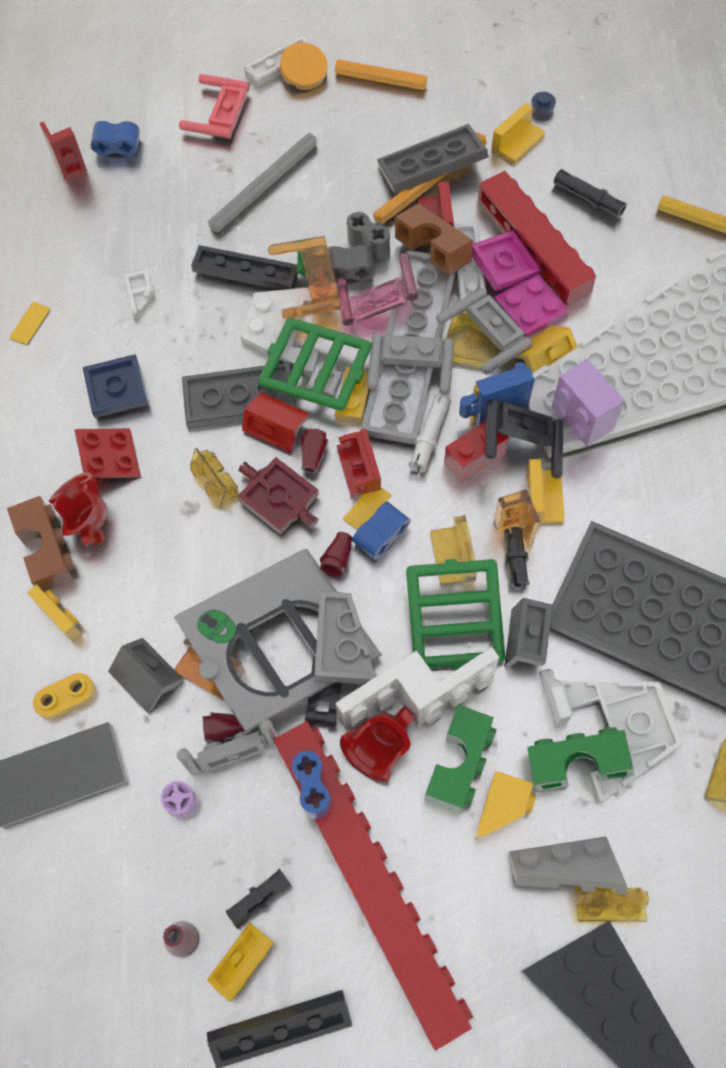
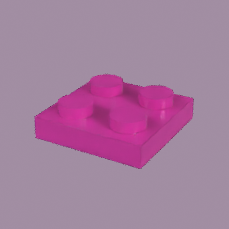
M514 230L473 244L472 258L495 292L521 283L533 275L539 274L541 271Z
M538 273L494 297V301L524 332V336L528 338L564 319L569 313L567 306Z

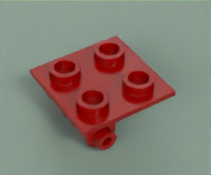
M130 428L74 429L83 473H91L96 479L98 487L102 484L101 481L104 478L141 476Z

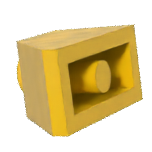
M495 771L474 839L482 841L521 821L525 812L531 814L536 799V794L531 793L533 783Z

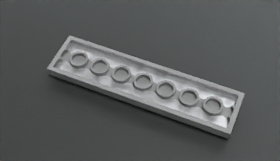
M407 250L385 336L441 338L444 323H438L436 315L448 308L456 271L447 275L430 263V254ZM380 362L378 388L370 391L361 429L366 428L367 434L370 437L415 445L414 442L419 434L434 367L391 365Z

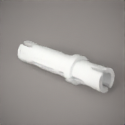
M440 393L434 396L422 432L414 442L416 448L408 466L415 472L418 471L419 466H421L420 473L425 472L431 453L436 451V440L448 407L451 404V399L447 395L443 394L441 401H439Z

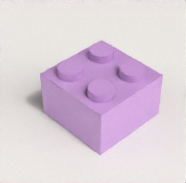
M586 359L559 376L552 408L556 416L563 419L569 425L573 436L581 440L587 447L614 430L625 400L594 365Z

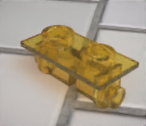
M195 448L189 466L193 476L202 483L208 497L213 499L220 508L224 497L228 496L232 499L238 495V485L228 472L220 475L217 474L223 472L224 467L214 452L209 450L200 452L198 448Z
M575 887L578 921L647 922L645 905L649 904L648 892L643 891L640 887L627 888V895L614 894V889L595 887V892L582 891V887Z

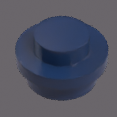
M545 91L536 93L531 100L534 112L538 115H548L551 113L556 105L554 95Z

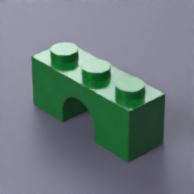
M459 704L457 705L447 732L446 741L462 749L465 761L456 768H447L436 764L425 793V801L461 814L463 806L470 808L476 792L475 788L470 787L474 775L481 777L487 760L481 757L485 745L491 747L497 729L491 727L494 717Z
M616 727L601 729L597 735L585 736L584 733H574L567 735L566 740L553 742V739L550 738L535 741L533 746H527L533 783L537 792L568 787V767L574 760L579 758L590 759L598 766L601 781L634 776L625 730L618 731Z

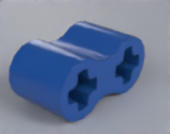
M98 121L93 127L91 149L96 154L103 156L111 153L132 156L137 152L140 128L130 121H123L118 124Z
M386 501L367 522L359 527L352 538V542L374 560H377L406 531L411 519L389 501Z
M302 751L294 757L292 762L293 773L297 782L302 787L300 804L304 813L309 818L321 819L331 809L330 794L322 784L324 775L323 765L320 757L315 752ZM310 763L313 767L312 774L306 775L303 771L304 764ZM318 794L319 799L323 800L320 801L319 808H314L310 802H312V796Z

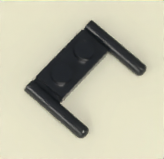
M496 399L488 400L485 457L490 460L496 458L497 433L544 447L551 446V476L555 479L561 478L563 475V420H553L551 416L503 402L500 404Z

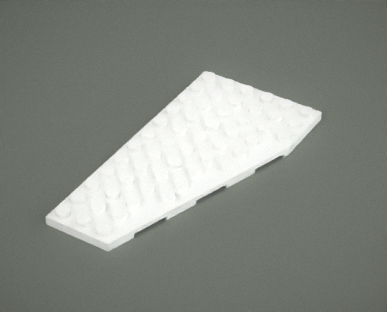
M726 249L712 253L704 262L680 278L673 279L646 297L644 302L580 341L578 348L551 366L544 365L532 373L535 380L528 410L551 416L553 420L560 419L552 408L559 376L586 359L594 365L625 400L614 430L590 445L726 405ZM563 420V453L586 447L581 440L573 436L569 425ZM551 446L544 447L548 458H550Z

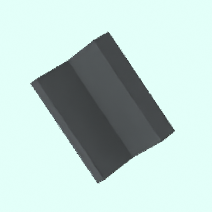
M522 598L512 608L504 666L511 667L517 661L543 666L546 663L552 604Z
M144 638L122 645L108 670L147 713L153 710L163 693L177 688L183 679Z

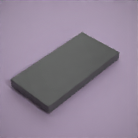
M466 124L377 159V162L392 191L396 194L489 158L487 148L470 124Z
M290 362L277 364L271 378L286 382L291 372ZM264 366L182 377L187 429L243 421L244 408L260 392L296 407L295 397L260 386L258 379Z
M106 722L0 760V827L5 828L126 784L127 780L111 724Z

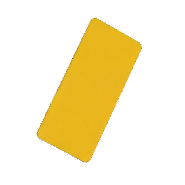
M32 302L10 335V339L28 344L50 311V307Z
M382 487L381 490L363 494L343 517V520L358 530L390 498L391 494Z

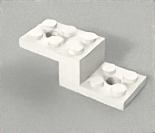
M491 647L441 681H438L419 653L415 651L336 702L338 720L345 730L350 726H353V728L359 727L369 719L368 714L376 709L382 711L395 702L394 697L397 696L402 704L406 705L414 713V721L418 726L424 722L431 724L442 716L443 713L441 711L449 705L456 707L458 704L460 705L468 698L467 693L476 687L478 690H482L494 680L493 676L497 671L496 667L499 656Z

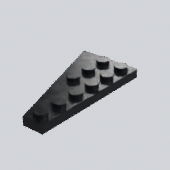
M610 920L520 971L618 1068H695Z

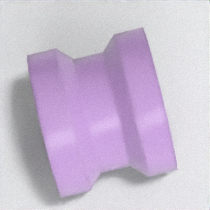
M174 781L163 789L161 803L172 816L185 818L194 812L197 806V796L187 783Z

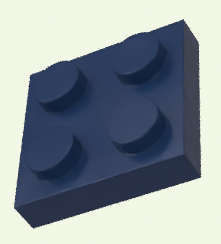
M136 354L82 367L94 418L149 405Z

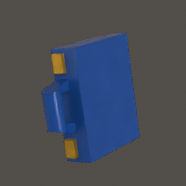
M518 362L512 370L476 381L473 389L474 393L461 398L459 415L462 418L470 417L472 423H475L477 427L486 421L487 401L490 399H496L500 404L505 402L528 409L535 380L529 367L527 368L524 363Z

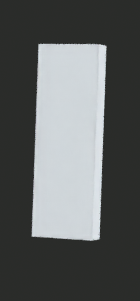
M301 36L244 66L245 74L257 87L280 76L282 53L288 46L295 43H309L308 40Z

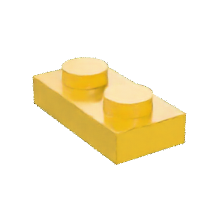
M346 367L341 389L351 367ZM362 369L364 376L360 384L356 383L346 408L343 411L335 410V419L362 424L370 389L367 387L369 370Z
M35 585L27 592L72 642L82 635L76 628L79 621L68 609L62 612L57 607L60 601L49 589L43 592Z
M249 922L208 977L207 981L224 998L231 1002L243 988L257 965L265 958L274 942Z

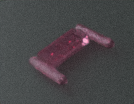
M402 253L399 256L403 279L398 277L350 296V300L346 280L344 278L337 279L336 285L343 325L350 326L355 320L358 323L407 304V300L415 301L418 298L408 253Z

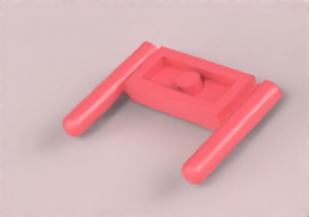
M200 74L198 77L200 84L222 87L208 120L209 124L181 120L179 128L184 131L230 139L247 98V92L250 90V82Z

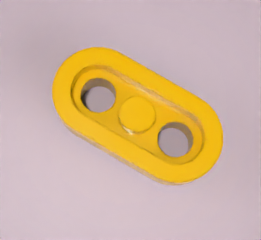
M72 674L39 690L34 696L33 708L38 715L46 720L57 719L88 704L95 696V684L86 674ZM76 684H82V688L78 692H73V687ZM49 697H53L52 703L44 706V701Z

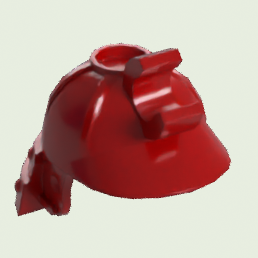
M89 472L75 475L55 491L48 502L53 504L55 511L63 519V536L81 534V541L84 546L92 543L94 546L105 542L104 534L100 528L105 523L107 506L99 494L96 479Z
M404 705L395 716L382 712L370 717L359 728L355 727L351 732L347 731L341 736L340 747L342 753L354 768L368 778L380 782H388L393 764L410 749L411 741L406 727L415 719L413 717L414 713Z

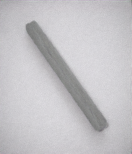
M307 133L208 220L210 229L215 233L222 230L317 145L316 136Z

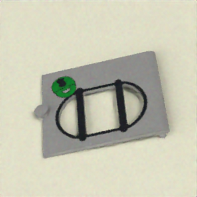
M303 549L174 616L177 624L202 662L199 667L200 675L208 681H214L245 733L258 727L262 719L270 720L335 683L314 681V671L291 685L285 686L249 632L250 629L284 612L316 657L317 640L295 607L310 608L319 612L320 591L337 592V590L322 569H320V566L308 549ZM361 626L365 644L368 645L371 662L374 664L382 654ZM237 638L243 640L275 692L256 690L245 684L238 677L231 662V652Z

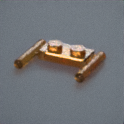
M325 236L273 244L268 247V253L271 256L301 251L312 304L283 309L282 317L284 319L341 310Z

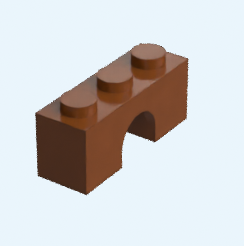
M420 204L395 216V239L411 250L422 245H431L430 263L447 275L472 261L473 239Z
M37 496L8 507L7 511L14 532L23 544L34 540H42L40 548L35 553L23 557L33 586L37 585L45 592L48 589L51 590L74 581L70 571L75 569L70 554L63 551L62 545L66 544L61 529L55 528L53 521L58 520L52 504L46 505L42 497Z

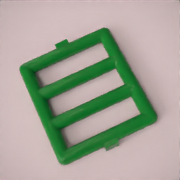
M292 317L287 318L275 344L271 343L267 351L269 357L260 374L258 384L277 392L343 411L348 404L356 383L360 384L364 376L362 369L370 353L372 343L369 340ZM293 330L307 333L306 340L287 381L283 382L271 378ZM318 338L333 341L312 390L297 386ZM347 345L359 349L338 398L322 394L343 346Z
M445 559V563L411 565L407 567L406 579L413 653L415 651L419 653L429 669L454 667V670H457L483 653L425 657L424 638L491 633L492 648L499 656L498 663H502L505 660L498 567L495 560L485 559L457 562V559ZM486 572L487 590L420 595L419 577ZM488 602L490 621L423 626L422 607Z

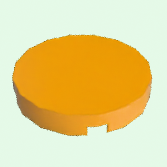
M306 42L295 43L288 46L282 53L280 60L281 75L288 84L295 85L297 89H313L323 82L327 74V58L322 50L313 44Z

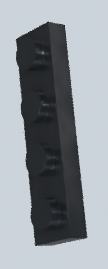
M202 245L198 246L191 264L192 271L195 273L279 290L294 289L298 273H296L297 264Z
M340 990L207 1032V1044L216 1068H222L353 1025L344 992Z

